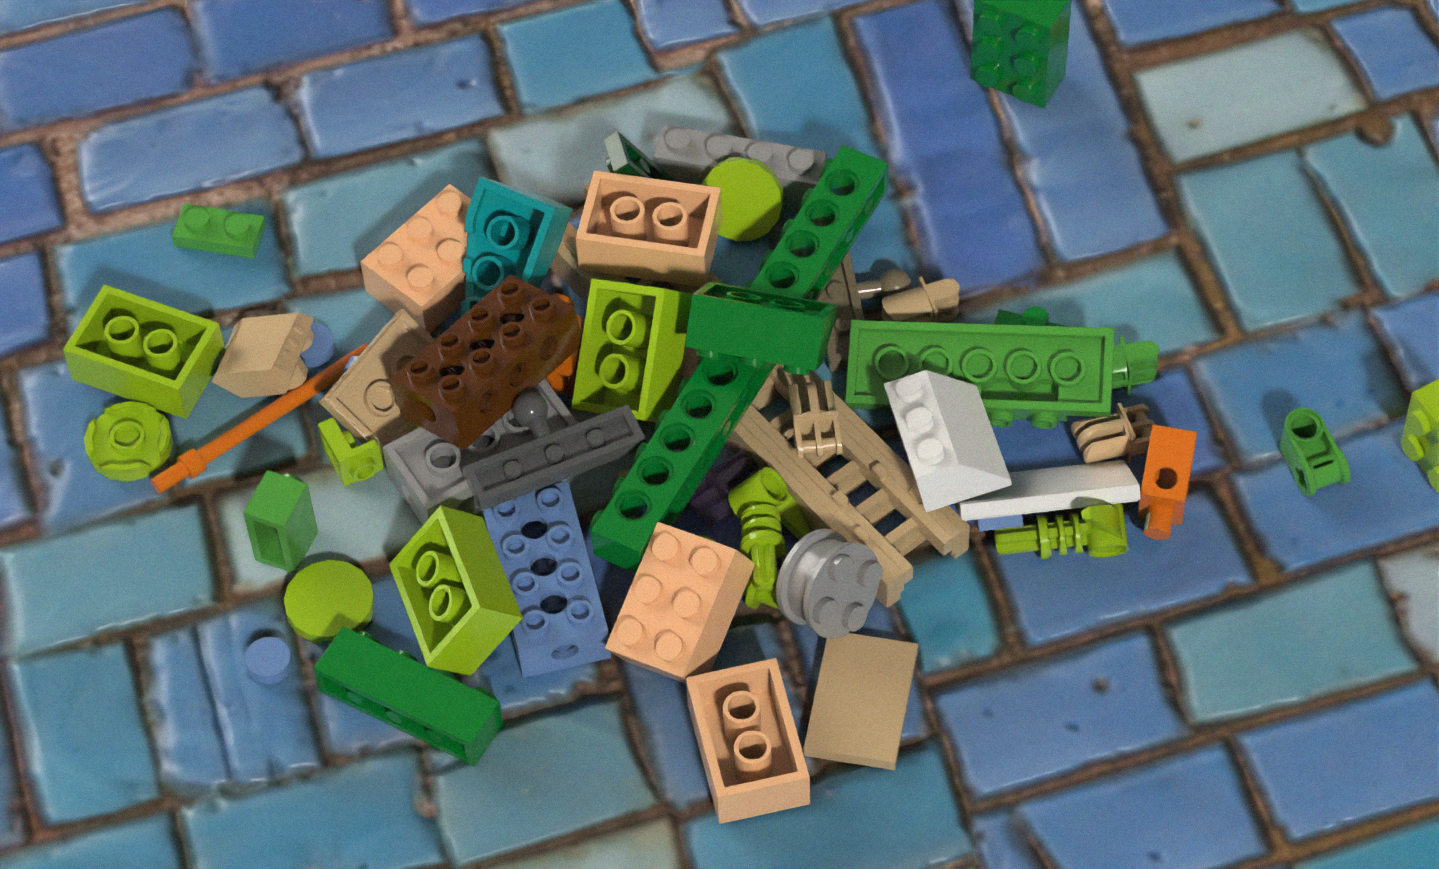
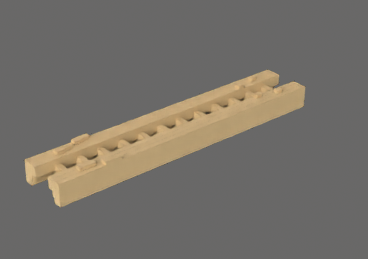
M590 183L584 186L585 200L587 198ZM568 222L550 268L586 304L588 303L591 278L631 284L625 278L627 276L579 270L576 248L578 230ZM711 271L709 272L707 283L724 284ZM642 279L636 283V285L669 290L675 289L676 291L693 294L701 288ZM684 348L679 386L686 376L691 378L697 369L699 356L696 355L697 349ZM776 364L725 445L753 474L764 467H770L782 476L788 487V492L802 510L811 532L817 529H831L842 534L848 542H859L869 547L875 553L883 570L876 598L888 608L901 599L904 584L913 579V566L903 556L925 540H928L943 556L949 553L956 559L969 550L970 525L966 521L961 520L959 514L949 505L925 512L911 467L834 392L835 407L838 410L843 454L841 455L849 463L825 479L817 470L838 456L836 450L823 452L821 457H817L816 453L804 454V458L798 459L796 449L789 443L794 439L791 407L770 422L759 412L782 396L790 403L788 387L791 384L798 385L802 414L808 412L805 384L809 382H815L820 410H825L823 381L812 370H810L809 375H798L783 371L784 365ZM870 482L878 491L854 508L849 503L848 497ZM899 511L907 520L883 537L874 527Z

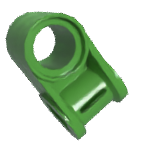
M1297 408L1291 411L1285 419L1279 448L1294 475L1300 492L1305 497H1311L1315 495L1317 489L1335 483L1339 485L1348 484L1351 474L1347 459L1342 450L1336 445L1320 414L1309 408ZM1295 434H1303L1309 438H1301Z

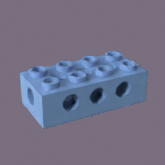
M568 481L548 485L483 510V520L523 617L511 631L522 678L611 658V652L605 649L609 639V631Z

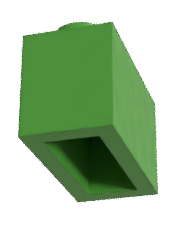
M267 470L243 511L254 558L256 561L295 574L318 534L309 487L307 483H304L295 475H281Z

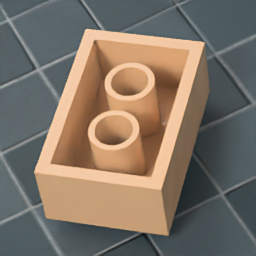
M594 171L576 235L579 270L698 287L704 286L708 280L722 222L721 188Z
M451 184L447 185L360 261L366 292L395 314L399 310L404 309L429 334L461 307V302L465 300L466 273H463V258H467L468 232H464L465 216L471 199Z
M657 522L605 649L628 663L685 684L686 677L711 672L755 563L734 548Z
M773 658L686 677L687 705L719 824L809 805L810 776L777 659Z

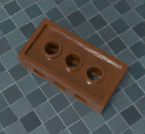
M510 274L390 378L401 416L465 450L513 407L518 396L534 389L581 347L582 337L574 306Z

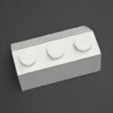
M928 370L884 383L892 414L925 512L1012 485L976 385Z

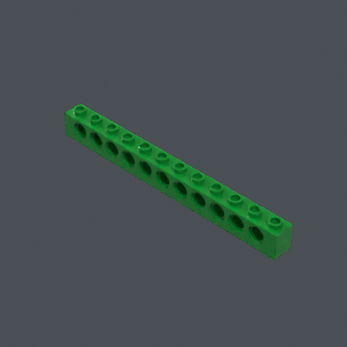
M842 145L834 159L828 158L824 163L819 182L815 188H809L805 192L801 200L800 211L795 219H788L784 224L780 234V242L774 251L769 249L765 253L760 264L759 274L753 282L748 281L743 288L817 301L887 192L889 163ZM723 354L721 359L699 356L697 369L691 378L686 376L682 380L676 394V401L671 409H665L660 414L655 425L654 435L648 443L643 442L637 449L633 460V467L626 477L620 476L616 481L611 493V501L604 511L600 509L594 515L589 526V534L592 535L593 555L636 574L657 522L673 527L777 363L766 362L765 367H754L740 363V357ZM695 416H705L702 418H695ZM673 449H684L682 451H672ZM662 482V484L659 485H651L650 483ZM630 516H641L640 518H637V519H629V518H628V517H630Z

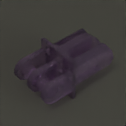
M742 448L707 472L688 502L690 504L689 510L695 515L700 514L702 516L701 522L705 527L713 526L727 515L732 519L734 517L733 510L728 499L730 490L761 469H758V465L752 458L747 457L746 452Z

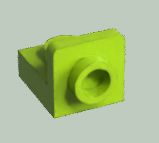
M334 417L318 423L323 450L344 487L356 481H365L384 468L380 446L376 440H371L357 447L349 430L342 432Z

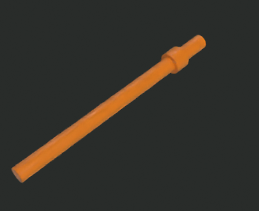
M365 343L306 380L301 386L292 389L198 450L191 448L178 456L176 464L150 479L155 491L161 494L186 477L192 480L207 470L206 465L336 383L343 375V370L351 356H359L368 344Z

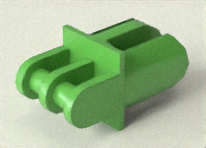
M1120 335L1119 345H1114L1112 389L1125 387L1126 394L1130 395L1132 385L1150 383L1155 379L1156 367L1158 365L1157 357L1159 355V347L1155 342L1140 341L1126 344L1124 336Z

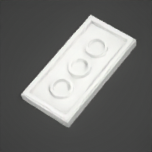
M1124 460L1010 472L1011 486L954 503L963 521L1094 505L1135 502L1141 499L1140 484Z

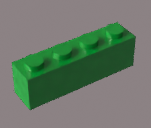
M342 626L313 668L320 692L474 767L503 725L500 701L491 692L481 687L473 689L458 682L457 678L448 671L433 670L419 663L407 651H394L383 646L374 636L364 631L356 633Z

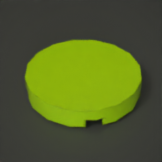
M730 157L716 164L702 182L704 186L721 188L722 222L719 234L722 237L735 241L755 240L767 234L781 216L784 197L783 186L775 172L762 161L753 158L749 160L740 157Z
M127 401L113 404L104 409L105 413L99 416L97 420L94 417L88 424L84 436L88 461L97 473L110 480L129 482L144 479L158 471L170 456L173 439L169 421L164 415L162 416V414L157 412L155 407L148 403Z
M326 560L307 566L299 571L290 581L284 596L288 623L297 635L311 643L323 644L322 641H333L342 626L356 633L363 631L371 621L374 612L373 606L375 601L370 580L361 569L343 561Z

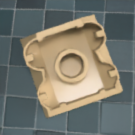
M288 313L242 318L233 328L212 383L241 398L286 394L287 390L301 386L307 379L308 368L300 355L313 343L314 332L311 326L314 317L302 313Z

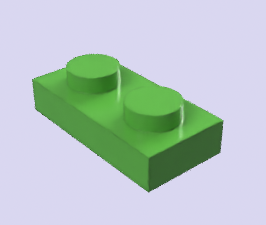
M184 203L172 234L173 244L176 247L255 259L266 229L265 217Z

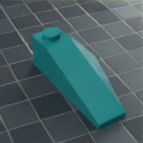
M479 177L465 216L464 232H468L467 258H463V273H466L465 300L461 302V317L510 274L540 288L559 249L573 208L536 193Z

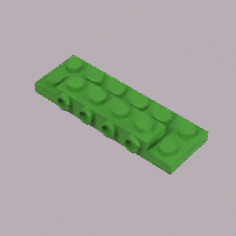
M851 320L845 403L852 409L891 410L884 383L928 370L976 385L990 424L993 427H1010L1013 425V420H1031V426L1035 428L1053 429L1057 427L1058 421H1067V416H1105L1111 418L1115 329Z

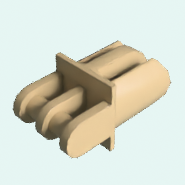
M919 277V287L883 298L881 321L934 323L952 321L959 313V283L954 279L948 278L926 285L923 278Z
M823 381L825 410H820L815 382L805 384L808 412L803 414L798 385H789L788 393L797 458L802 459L804 454L816 453L817 457H821L823 452L835 450L837 455L843 454L838 410L835 407L831 381Z
M1120 402L1117 403L1116 412L1111 413V418L1099 416L1073 422L1070 426L1071 432L1077 440V446L1083 454L1085 464L1123 455L1126 462L1130 463L1132 456L1147 453L1152 425H1156L1153 420L1147 418L1149 414L1148 407L1145 404H1138L1123 408Z

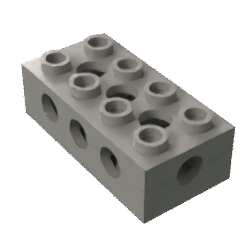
M546 379L530 391L540 394L546 400L548 405L546 421L552 433L578 423ZM512 407L465 450L419 427L383 446V453L388 477L421 524L424 525L440 505L474 515L482 512L464 478L463 466L535 440V437L530 427L522 426L516 421Z

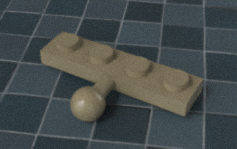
M848 251L817 300L838 305L826 350L830 372L848 369L851 320H865L860 299L881 296L884 298L912 289L911 278L906 272L900 269H890L884 272L878 280L856 283L850 252Z

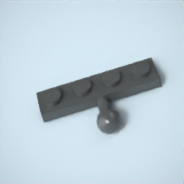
M526 392L515 400L513 415L519 424L530 427L535 440L463 466V475L480 510L483 511L635 453L639 446L646 442V437L628 404L552 433L546 421L548 415L546 400L538 393Z

